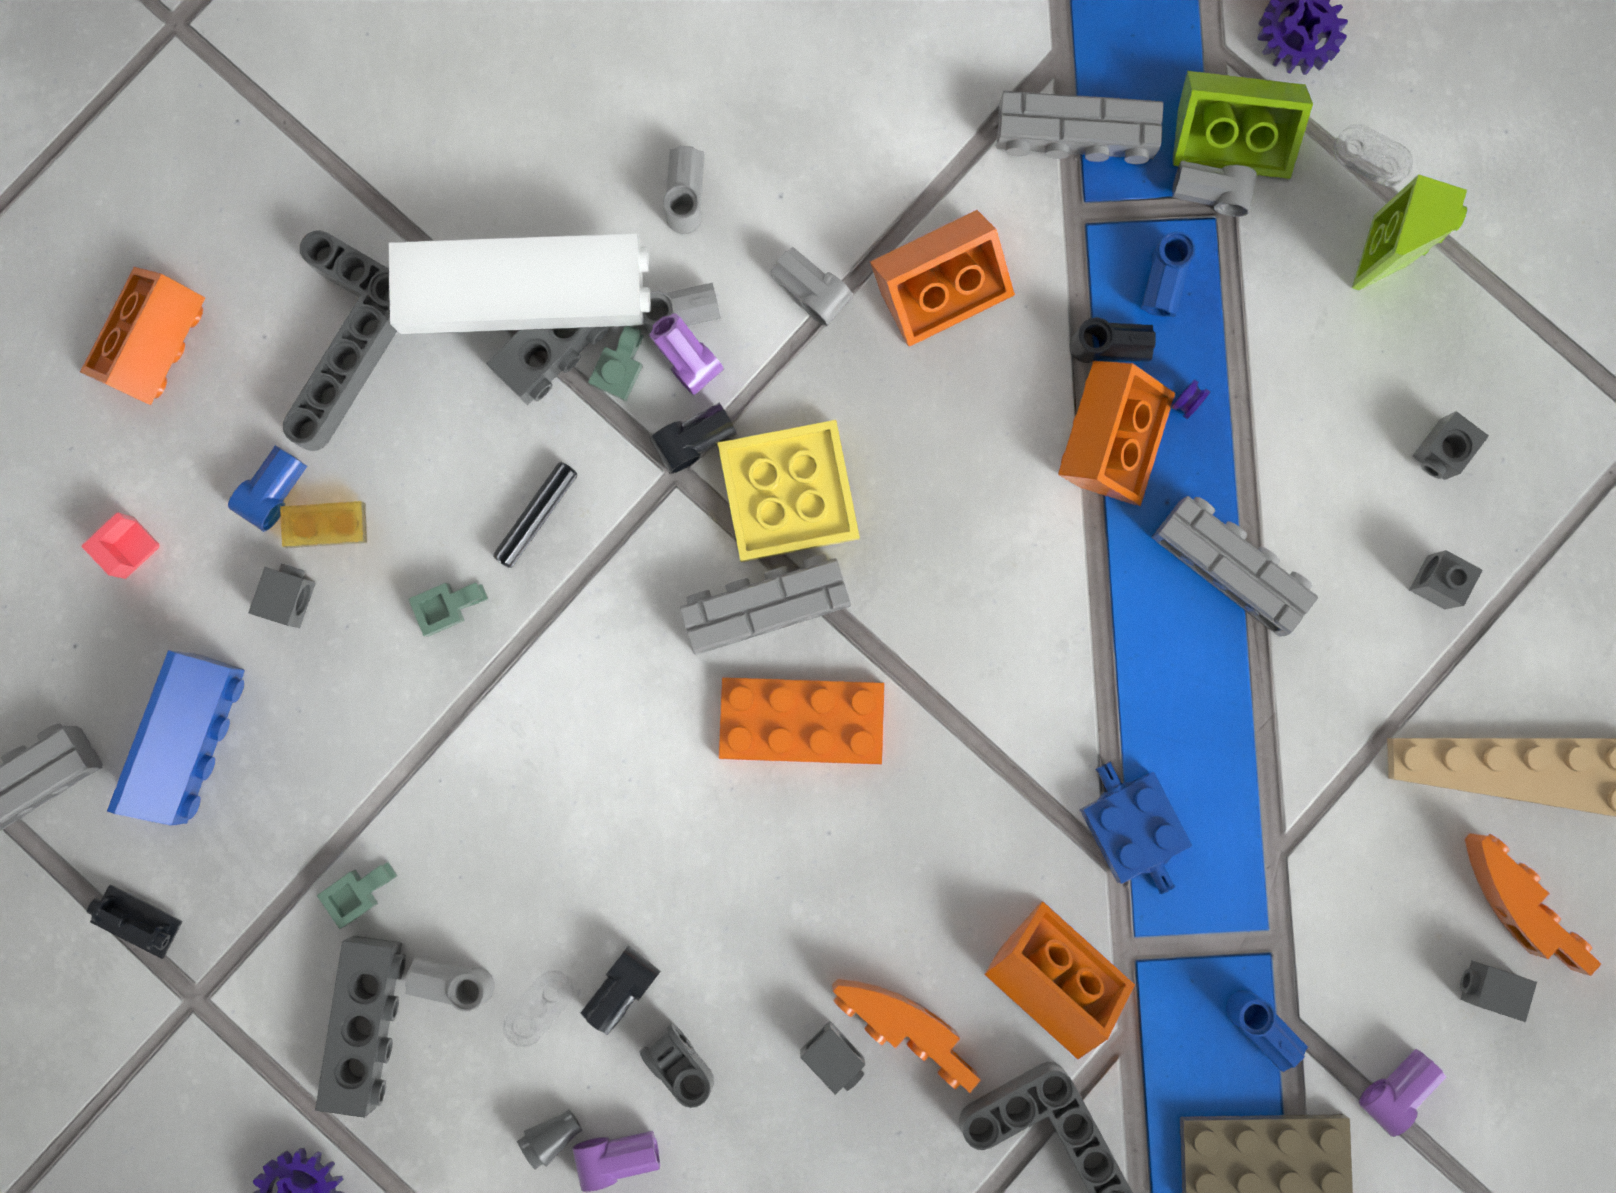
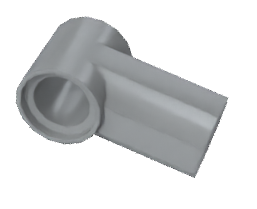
M678 146L675 149H670L667 190L663 203L668 225L673 231L680 234H688L695 231L702 219L700 207L704 151L697 150L693 146ZM679 205L692 207L691 211L687 214L680 215L673 212Z
M1181 161L1174 178L1172 198L1214 206L1216 212L1226 216H1246L1250 212L1257 172L1249 167L1240 165H1229L1220 169Z
M794 247L785 251L771 270V276L801 301V306L813 319L826 327L853 297V293L844 282L832 273H823Z
M713 282L668 293L661 291L650 292L651 310L655 307L667 308L669 310L667 316L676 313L687 326L721 319ZM643 312L644 327L651 333L653 325L657 321L648 318L649 312Z
M416 957L413 959L412 965L408 970L405 986L407 995L450 1004L460 1011H471L492 997L495 982L492 975L483 968L468 969ZM466 979H470L478 985L479 996L477 999H472L465 994L464 982Z

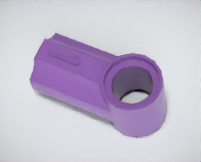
M676 313L670 316H663L653 325L649 337L673 366L671 367L673 374L693 396L724 370L716 356L702 342L697 340Z
M1415 1049L1387 1079H1379L1367 1087L1359 1099V1104L1390 1136H1399L1412 1126L1418 1115L1416 1109L1446 1079V1076L1431 1059Z
M653 1131L610 1141L608 1137L593 1138L572 1147L579 1183L583 1192L604 1189L615 1184L618 1181L617 1179L660 1170L661 1166L657 1139Z

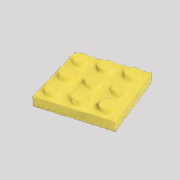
M836 420L718 442L741 562L860 539Z

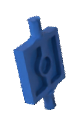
M1111 761L1097 767L1095 770L1098 772L1106 791L1103 792L1098 800L1079 810L1116 882L1122 884L1139 874L1150 873L1159 894H1164L1174 889L1176 886L1173 884L1164 865L1176 854L1190 848L1192 844L1155 773H1148L1132 782L1121 783Z

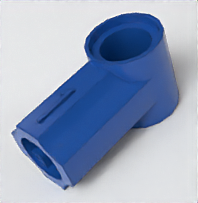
M1177 231L1168 233L1154 249L1151 260L1152 266L1141 309L1148 312V314L1160 317L1176 316L1189 263L1195 255V244L1188 234ZM1165 247L1177 248L1182 256L1181 261L1173 262L1169 260L1164 252Z
M275 445L253 478L242 482L233 492L228 502V508L263 532L271 529L285 509L284 499L308 466Z
M1247 990L1237 991L1230 996L1226 1005L1228 1018L1251 1039L1280 1071L1285 1072L1287 1069L1295 1068L1305 1058L1304 1054L1308 1046L1275 1013L1271 1004ZM1256 1004V1016L1252 1020L1245 1022L1244 1013L1246 1009Z

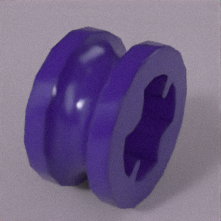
M1196 379L1188 385L1171 406L1174 410L1181 409L1186 420L1198 409L1211 392L1207 388L1201 390Z

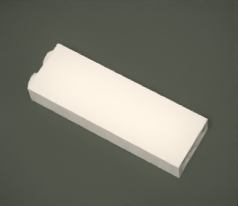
M637 233L389 242L390 324L400 334L644 325L643 312H650L651 310L649 287H643L642 272H649L648 247H641Z

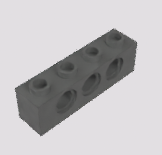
M609 327L576 328L575 333L566 339L557 337L559 328L519 330L486 364L528 405L533 399L539 401L546 396L553 386L551 381L561 371L564 373L569 372L579 362L581 358L579 353L589 343L592 345L598 343L606 335ZM544 351L548 353L547 360L542 366H529V359L535 352Z
M352 936L342 941L315 1111L365 1118L377 1106L382 1104L386 1090V1080L381 1079L383 1063L387 1064L390 1059L393 1045L392 1038H388L390 1021L395 1020L399 1007V996H394L396 979L400 980L402 978L406 962L405 954H401L402 942ZM364 974H370L376 978L378 982L376 994L369 993L364 989L362 984ZM357 1016H363L369 1020L371 1024L370 1035L361 1034L357 1030ZM351 1058L362 1062L365 1068L364 1077H358L351 1072L349 1068Z

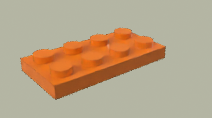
M722 677L719 759L882 765L884 683Z

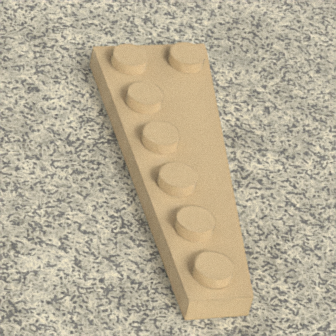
M1387 738L1388 779L1616 817V738Z

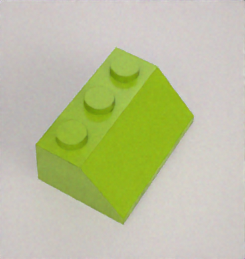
M1187 71L1178 107L1173 165L1179 166L1181 161L1220 169L1229 165H1240L1255 170L1257 175L1291 179L1313 106L1306 84Z
M1418 174L1374 214L1352 288L1361 290L1409 266L1420 256H1425L1434 245L1442 243L1451 232L1459 230L1467 214V206L1463 205L1467 189Z

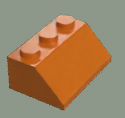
M978 210L870 261L880 293L909 347L1015 296L997 229Z
M133 267L80 373L151 405L153 400L159 398L164 392L167 385L166 375L172 363H176L181 358L185 350V342L183 341L190 327H195L200 321L203 314L202 304L205 297L161 273Z
M1093 361L1089 376L1085 382L1077 414L1073 420V427L1066 450L1061 459L1058 475L1082 489L1141 506L1175 393L1133 363Z
M1043 901L1037 905L1001 946L984 974L1077 1059H1080L1108 1040L1135 986L1130 979Z

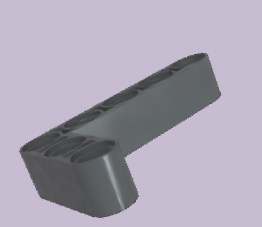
M321 230L312 231L303 237L300 243L302 258L321 276L356 295L359 299L283 421L285 436L291 442L309 451H318L324 448L330 441L397 332L390 324V301H384L385 292L389 289V268ZM325 247H331L329 256L322 261H317L318 252ZM365 267L364 275L360 279L350 281V276L354 269ZM378 320V327L375 332L370 335H363V329L367 322ZM356 353L357 360L355 365L349 369H343L342 363L344 358L349 354ZM330 387H335L336 394L334 399L327 404H322L321 397L323 392ZM309 421H313V433L309 437L302 439L300 436L302 426Z
M1046 1062L1034 1067L969 1103L960 1114L959 1124L966 1142L977 1150L990 1149L1048 1117L1089 1193H1110L1114 1190H1119L1123 1193H1133L1072 1079L1056 1063ZM1058 1076L1062 1078V1086L1059 1091L1054 1094L1043 1092V1084L1049 1077ZM1023 1097L1026 1099V1106L1023 1111L1018 1114L1006 1112V1105L1010 1099ZM1069 1115H1081L1082 1123L1077 1130L1066 1131L1063 1129V1123ZM985 1117L989 1119L990 1126L988 1130L982 1134L970 1132L969 1126L975 1118ZM1093 1152L1102 1153V1161L1097 1167L1092 1169L1084 1167L1086 1156Z

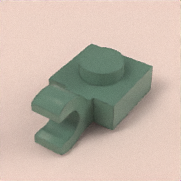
M625 326L620 336L617 350L614 351L604 347L588 381L591 386L623 401H627L643 367L640 362L633 360L644 338L641 331L631 326Z
M443 583L408 600L423 636L429 637L465 621L461 609L479 604L487 600L488 597L483 584L473 583L453 592L449 583Z
M389 862L378 866L363 878L360 877L356 870H353L319 893L317 897L338 928L342 929L376 906L378 902L372 893L398 875Z

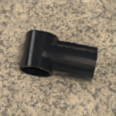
M1089 318L1083 322L1071 337L1069 344L1070 352L1074 358L1084 363H1091L1098 359L1149 362L1153 358L1156 332L1153 330V325L1109 323L1102 318ZM1090 333L1096 336L1099 341V348L1090 347L1084 340V334Z
M719 402L683 423L677 421L663 427L654 433L650 440L669 474H674L691 466L701 458L702 453L717 446L718 442L726 441L737 435V432Z
M628 946L607 972L606 976L608 978L580 1014L592 1027L608 1035L623 1018L635 999L639 1001L661 971Z

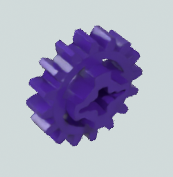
M1271 0L1265 8L1266 12H1264L1258 22V25L1263 28L1258 34L1257 39L1268 42L1262 51L1263 55L1274 53L1276 57L1272 65L1276 67L1282 61L1287 63L1286 70L1289 74H1291L1296 66H1300L1303 75H1307L1313 65L1320 71L1328 63V60L1332 61L1340 52L1339 47L1347 38V35L1341 31L1348 24V20L1337 17L1343 6L1339 4L1332 7L1329 4L1330 0ZM1289 10L1290 14L1288 17L1278 22L1280 15ZM1322 38H1326L1324 45L1316 50L1315 46Z
M300 1148L294 1153L293 1158L287 1150L277 1157V1161L271 1159L262 1167L264 1173H260L254 1178L252 1183L260 1188L253 1193H272L274 1183L278 1177L279 1180L276 1182L277 1193H344L336 1191V1186L344 1179L343 1176H331L330 1171L335 1166V1163L331 1161L323 1166L320 1163L321 1152L317 1151L309 1159L307 1158L305 1148Z

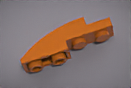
M1470 833L1465 838V843L1475 877L1486 900L1510 934L1529 954L1549 959L1554 954L1570 970L1592 976L1602 963L1590 953L1593 948L1585 939L1574 932L1568 933L1558 924L1561 921L1559 915L1548 906L1542 904L1543 900L1550 893L1538 883L1541 880L1540 876L1529 866L1521 862L1517 864L1508 856L1507 853L1510 849L1494 835L1489 834L1485 836Z
M837 979L833 983L832 990L837 995L833 1000L834 1003L848 1016L852 1017L857 1013L868 1024L864 1028L865 1031L880 1045L883 1046L888 1041L896 1049L907 1036L910 1040L906 1045L923 1061L931 1057L941 1067L937 1073L954 1089L961 1085L970 1093L981 1081L977 1071L952 1050L960 1040L957 1031L936 1014L901 994L879 986Z

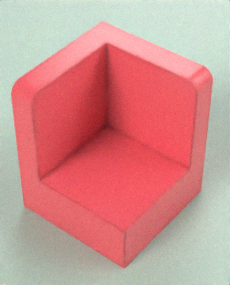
M118 512L83 543L81 547L109 576L126 579L160 545L134 517Z

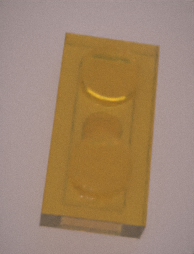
M362 501L280 506L282 547L284 548L367 543L366 503Z

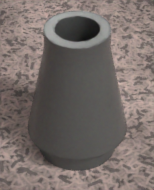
M569 1109L557 1117L525 1130V1136L519 1139L517 1143L529 1164L536 1170L543 1164L547 1167L583 1129Z

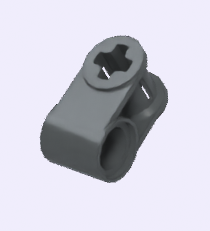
M670 1024L667 1027V1033L650 1048L643 1047L639 1051L640 1056L650 1071L664 1083L681 1105L689 1108L698 1107L708 1099L713 1089L714 1075L696 1053L684 1033L676 1025ZM670 1047H674L668 1054H666L664 1057H661V1055ZM688 1075L700 1077L704 1082V1091L700 1094L689 1093L684 1087V1077Z

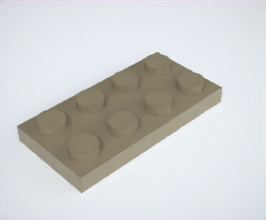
M1345 1114L1180 1117L1182 1193H1353L1350 1118Z

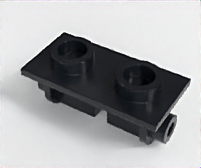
M113 885L108 886L101 900L98 898L93 899L87 908V913L92 915L90 923L161 959H164L183 922Z

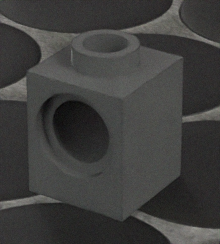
M1455 411L1438 421L1413 454V457L1421 462V468L1427 474L1434 478L1446 480L1462 473L1489 435ZM1443 441L1451 444L1453 448L1452 458L1444 453L1442 448Z
M1447 550L1427 555L1409 591L1444 610L1461 607L1466 604L1483 570Z
M281 563L279 571L264 567L248 613L286 626L300 628L316 583L303 579L304 570Z
M1471 960L1470 967L1465 970L1461 978L1460 988L1462 995L1460 1000L1526 1022L1537 982Z
M831 1021L800 1049V1058L835 1095L843 1087L846 1091L852 1089L865 1074L861 1070L865 1066L864 1056Z

